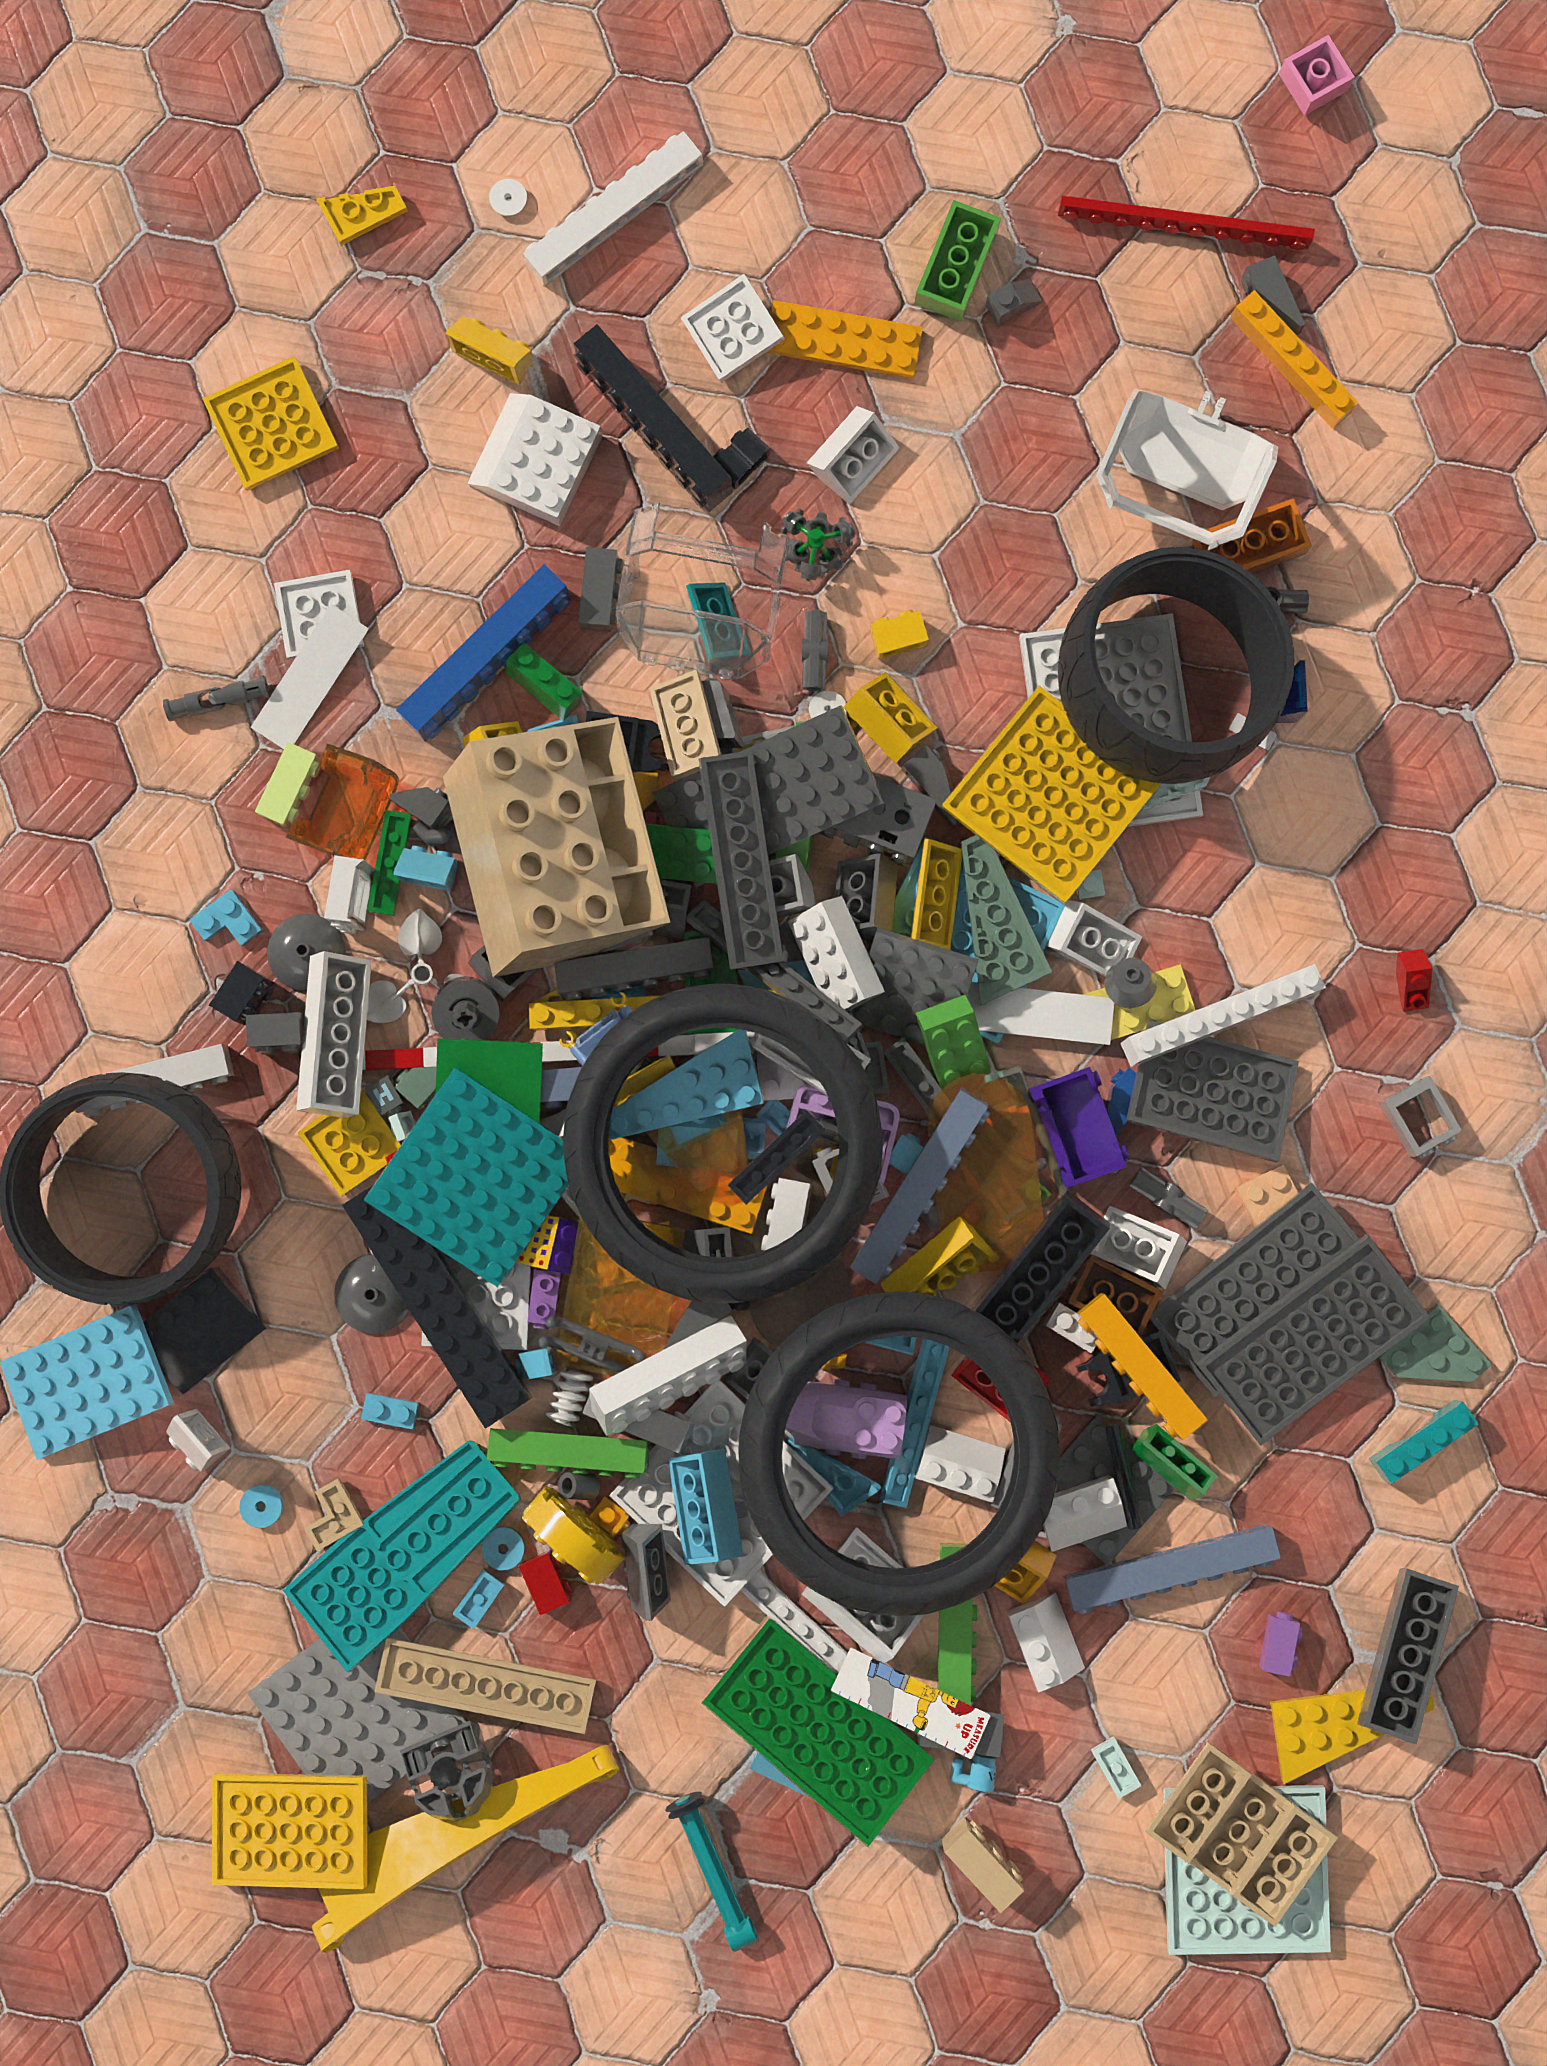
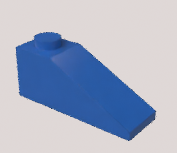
M1129 1067L1125 1068L1124 1071L1119 1069L1110 1080L1113 1085L1109 1089L1106 1110L1115 1135L1119 1133L1126 1123L1136 1072Z

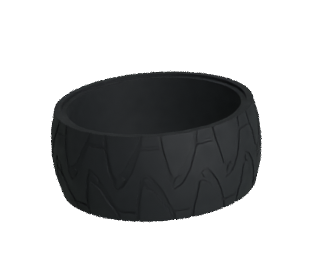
M1169 547L1151 550L1126 560L1104 574L1087 591V594L1083 596L1077 608H1075L1063 634L1059 650L1058 687L1063 708L1067 712L1066 715L1071 726L1082 742L1086 743L1087 748L1096 756H1099V759L1123 774L1131 775L1133 778L1161 784L1187 783L1208 778L1225 771L1252 753L1277 723L1284 710L1294 675L1295 659L1294 647L1292 648V636L1287 620L1275 598L1271 596L1268 589L1253 574L1244 570L1239 564L1219 554L1202 549H1191L1190 547ZM1157 594L1186 600L1217 618L1236 640L1244 655L1249 671L1251 685L1250 705L1245 723L1240 732L1211 742H1184L1156 734L1133 720L1113 699L1101 677L1097 664L1095 634L1101 611L1129 597Z
M118 1072L90 1076L73 1082L45 1098L39 1106L35 1107L27 1115L15 1132L5 1153L0 1171L1 1218L10 1242L13 1243V1248L21 1260L36 1276L48 1285H52L54 1289L71 1297L100 1305L121 1306L144 1303L164 1297L192 1282L207 1269L220 1254L223 1246L226 1245L234 1229L241 1203L242 1184L238 1157L233 1142L219 1118L211 1112L212 1110L202 1100L187 1089L171 1081H164L156 1076L139 1073ZM96 1097H125L147 1103L159 1109L183 1129L201 1158L207 1181V1207L204 1221L188 1253L169 1271L146 1277H125L100 1271L73 1255L58 1239L47 1220L40 1194V1170L47 1145L54 1132L68 1115Z

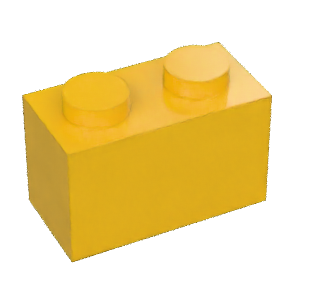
M906 610L899 613V617L896 618L881 617L874 620V624L870 625V634L878 660L928 646L929 638L921 611Z

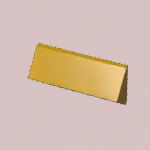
M924 839L911 938L950 950L962 861L961 848L931 839Z

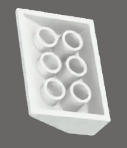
M857 1527L836 1550L851 1559L865 1564L888 1568H903ZM806 1587L802 1592L805 1598L876 1660L882 1663L889 1661L896 1655L924 1616L877 1615L841 1606L816 1593L809 1587Z

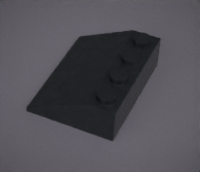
M211 1267L143 1322L163 1375L182 1394L188 1392L267 1329L220 1267Z

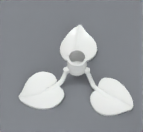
M422 909L415 910L407 917L398 936V943L402 952L408 956L415 954L418 956V964L413 967L411 972L412 979L398 992L395 985L389 981L379 980L369 986L367 1021L388 1023L400 1018L406 1010V1002L400 995L414 983L418 986L432 983L438 989L442 986L436 979L432 978L433 971L429 965L423 962L422 954L431 955L438 950L442 942V934L438 925ZM450 974L445 978L444 984L451 979L463 977V975ZM462 999V1000L471 1001V1002H473L476 1006L478 1005V1004H476V1003H475L474 1001H472V1000ZM461 1012L462 1017L467 1015L466 1012Z

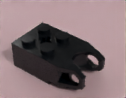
M587 711L586 722L618 717L632 772H670L669 765L655 760L648 750L652 740L662 738L657 723L652 720Z
M1157 1329L1141 1335L1140 1338L1177 1383L1180 1382L1181 1379L1163 1331ZM1097 1351L1086 1362L1075 1366L1077 1372L1100 1370L1106 1378L1105 1388L1094 1398L1088 1400L1091 1407L1103 1403L1119 1404L1129 1399L1140 1397L1129 1386V1383L1132 1381L1126 1373L1120 1375L1111 1364L1115 1360L1108 1352L1104 1355L1101 1351Z

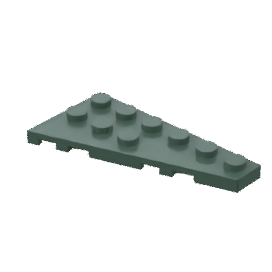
M975 835L962 841L961 847L974 956L976 959H979L976 973L981 1006L1051 974L1052 970L995 850Z

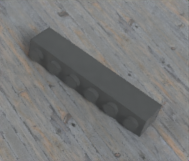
M709 937L554 963L558 994L562 998L566 997V1000H577L582 998L581 995L590 993L592 996L606 995L608 990L617 989V992H627L633 990V986L643 985L644 988L658 986V982L669 981L670 984L681 983L684 981V978L688 977L706 979L710 977V974L716 973L712 943Z

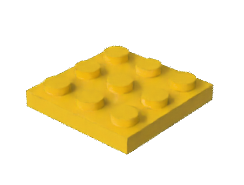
M361 1088L359 1115L346 1118L321 1115L297 1132L340 1197H343L388 1165L385 1157L396 1152L401 1146V1142L397 1141L396 1136L384 1117L379 1115L364 1088Z

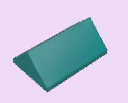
M693 583L686 585L687 595L710 667L748 655L726 583Z

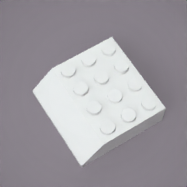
M510 393L467 484L537 517L561 526L603 437L601 426L532 395Z

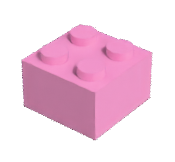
M1329 35L1286 58L1279 72L1281 79L1304 116L1348 92L1355 78Z

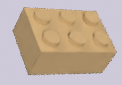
M963 1817L941 1838L944 1852L991 1904L1002 1913L1024 1892L1021 1883L1023 1878L1019 1874L1020 1870L1011 1860L1008 1862L1004 1860L1001 1849L993 1840L986 1841L985 1836L982 1834L984 1831L974 1820L969 1822Z

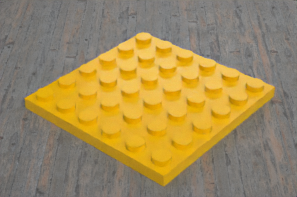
M1039 685L941 807L1062 904H1065L1161 783L1133 778L1131 775L1128 776L1117 771L1099 759V756H1096L1088 749L1086 743H1083L1067 718V712L1064 711L1062 702Z

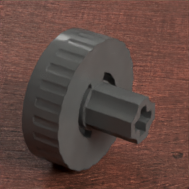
M463 976L451 979L440 987L434 997L431 1009L432 1022L442 1038L487 1040L494 1033L499 1022L500 1004L498 997L487 983L478 978ZM462 999L472 1000V1001H474V1002H475L476 1004H478V1005L476 1006L473 1002L468 1001V1000H462ZM461 1012H466L469 1015V1020H464Z

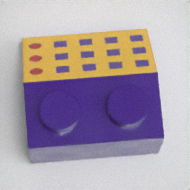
M547 1215L516 1262L571 1275L583 1223Z

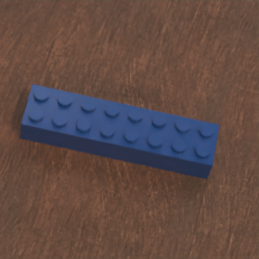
M543 564L396 709L402 719L425 742L429 738H435L441 732V726L447 720L452 721L460 713L459 708L465 702H472L477 697L478 690L484 684L488 685L496 678V672L502 666L506 667V660L522 643L529 646L533 641L532 637L539 630L541 632L550 625L551 618L557 612L559 614L562 613L569 606L571 598L567 586Z

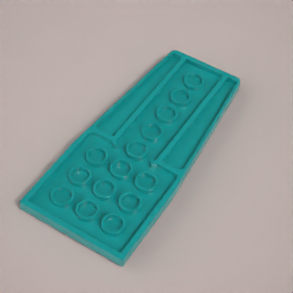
M469 1440L363 1520L361 1527L341 1537L285 1587L283 1592L345 1671L350 1673L419 1610L519 1504L521 1496L499 1469L494 1466V1463L487 1460V1455L479 1445Z

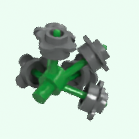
M798 509L796 512L790 511L784 516L782 520L784 526L781 528V533L785 535L789 532L792 535H797L803 532L807 535V542L804 543L790 539L787 550L783 552L784 559L794 563L797 567L794 571L801 572V578L807 581L816 580L817 576L825 577L824 573H827L829 570H840L843 567V562L841 561L843 551L841 548H826L824 545L825 540L835 538L838 544L846 543L847 547H852V539L855 537L854 526L850 522H846L844 517L839 518V523L832 525L828 522L827 515L823 512H819L813 520L806 521L803 517L804 511ZM818 549H821V552L818 556L821 565L814 563L816 552ZM809 555H810L809 562H805V560H806V559L809 557Z

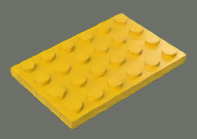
M213 1774L212 1885L365 1889L367 1887V1776Z

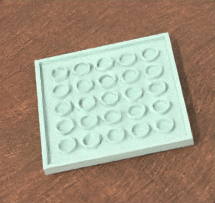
M1323 1785L1272 1786L1326 1827L1325 1787ZM1175 1787L1163 1788V1804ZM1165 1847L1167 1948L1169 1955L1331 1952L1327 1854L1277 1926L1274 1927L1233 1897L1229 1891Z

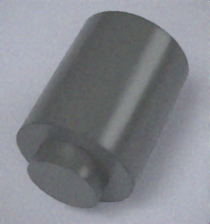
M566 1472L559 1479L558 1490L560 1496L564 1499L591 1501L597 1497L600 1483L594 1474Z

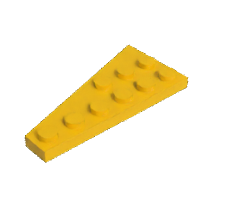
M1366 1689L1270 1701L1283 1784L1384 1735L1383 1733L1357 1725ZM1432 1691L1430 1692L1425 1714L1434 1710Z

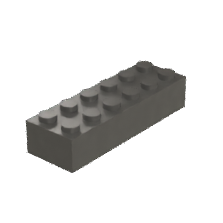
M1407 1568L1399 1569L1357 1725L1412 1744H1417L1457 1596L1458 1585Z

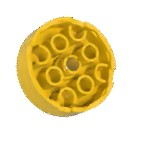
M545 1486L523 1511L524 1516L522 1519L536 1531L533 1534L535 1539L544 1546L548 1544L554 1550L552 1555L562 1564L567 1562L580 1571L579 1575L590 1584L592 1582L603 1584L625 1559V1554L621 1550L618 1553L616 1551L619 1545L601 1526L590 1519V1516L576 1504L572 1506L567 1499L562 1498L559 1492L551 1487Z

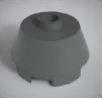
M1127 958L1110 967L1105 976L1104 986L1107 995L1116 1005L1132 1009L1142 1006L1152 999L1157 989V979L1154 971L1146 963L1136 958Z

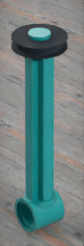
M693 1792L669 1804L665 1811L671 1812L668 1816L669 1819H680L724 1920V1932L732 1951L736 1952L758 1942V1935L750 1916L744 1915L698 1808L705 1802L703 1798H700L702 1793Z

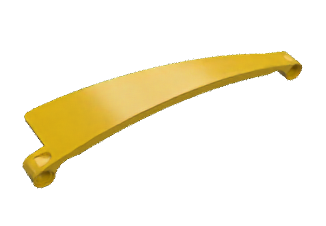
M608 1745L597 1747L568 1763L491 1787L490 1796L481 1805L479 1811L457 1822L435 1819L423 1812L368 1834L367 1887L365 1889L318 1888L329 1912L312 1925V1930L322 1953L330 1952L344 1943V1937L350 1931L471 1851L541 1810L571 1795L580 1788L593 1782L605 1781L616 1775L620 1769ZM462 1798L452 1801L456 1814H461L467 1810Z

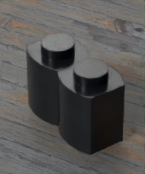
M746 428L743 432L741 430L737 431L730 440L731 445L726 449H719L713 456L730 475L734 489H737L770 455V447L749 428Z

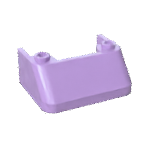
M810 1084L801 1086L796 1092L785 1130L807 1109L817 1120L820 1118H832L836 1121L828 1096ZM877 1100L883 1135V1152L879 1178L881 1183L884 1184L900 1115L894 1105Z

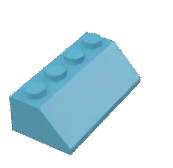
M719 1449L668 1458L685 1565L719 1562L743 1556L726 1450Z

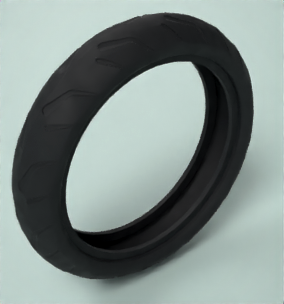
M707 984L672 991L641 1005L614 1025L593 1049L577 1076L565 1112L563 1133L564 1162L571 1196L589 1231L607 1254L618 1265L654 1288L683 1299L711 1303H738L774 1296L806 1281L836 1258L857 1232L869 1210L879 1181L883 1152L880 1113L873 1088L859 1059L843 1038L827 1022L800 1003L765 989L735 984ZM706 1028L742 1029L778 1042L796 1054L811 1069L826 1091L833 1107L839 1135V1157L835 1178L830 1191L821 1207L803 1228L787 1240L765 1251L739 1257H711L675 1247L650 1231L636 1217L621 1195L613 1175L609 1156V1126L615 1101L624 1082L638 1063L657 1046L673 1037L694 1030Z
M901 1291L868 1294L835 1304L818 1313L793 1331L766 1361L749 1394L744 1409L738 1447L740 1481L750 1516L760 1536L774 1557L804 1585L831 1601L854 1610L890 1616L930 1614L962 1604L980 1595L1003 1579L1028 1552L1049 1515L1054 1499L1060 1459L1058 1424L1049 1394L1036 1368L1023 1349L990 1319L960 1303L938 1296ZM899 1336L917 1337L944 1344L961 1352L976 1363L990 1378L1005 1404L1011 1422L1014 1443L1013 1468L1010 1483L998 1511L983 1531L969 1544L941 1560L926 1565L907 1568L879 1567L859 1562L839 1553L821 1540L804 1522L795 1508L785 1483L782 1462L783 1438L790 1412L799 1394L813 1375L829 1360L849 1348L870 1340Z

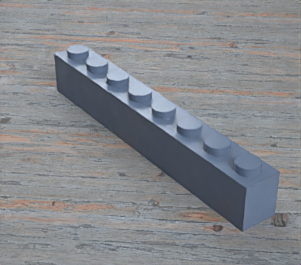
M963 1087L960 1089L849 1268L875 1284L878 1283L880 1278L883 1280L887 1278L893 1268L889 1265L894 1256L899 1259L907 1246L903 1241L908 1234L913 1236L920 1225L917 1221L921 1213H928L934 1203L930 1198L935 1190L941 1192L948 1181L944 1177L949 1168L955 1170L962 1159L958 1155L963 1146L969 1148L976 1134L972 1132L976 1125L982 1126L989 1116L990 1112L986 1110L989 1103Z
M1265 1524L1063 1577L1071 1608L1074 1611L1079 1610V1613L1083 1614L1094 1611V1606L1102 1604L1105 1607L1116 1606L1120 1604L1121 1599L1129 1597L1131 1600L1143 1599L1146 1597L1145 1593L1156 1591V1594H1162L1171 1591L1172 1586L1181 1584L1182 1587H1190L1196 1585L1199 1579L1217 1580L1223 1577V1573L1233 1571V1574H1240L1249 1571L1248 1567L1250 1566L1268 1567L1274 1565V1560L1281 1559L1273 1527Z

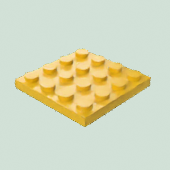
M295 356L202 398L246 491L339 449Z

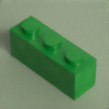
M522 643L506 660L505 673L562 721L580 705L583 691L525 643Z
M1158 1424L1144 1429L1130 1449L1190 1501L1203 1497L1218 1476L1178 1441L1173 1439Z

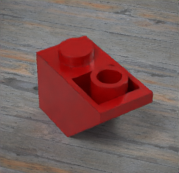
M1423 949L1397 953L1396 977L1403 1012L1429 1008L1433 968Z

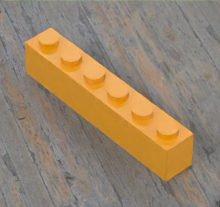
M1255 290L1235 307L1230 319L1332 429L1352 413L1359 402Z
M1100 1293L1076 1313L1081 1318L1077 1321L1087 1334L1091 1331L1098 1339L1094 1342L1104 1355L1108 1352L1115 1361L1111 1364L1120 1375L1126 1373L1132 1382L1129 1383V1386L1138 1396L1142 1394L1149 1401L1146 1404L1147 1408L1155 1417L1160 1415L1166 1422L1163 1427L1173 1439L1176 1436L1181 1440L1186 1439L1208 1420L1105 1294Z

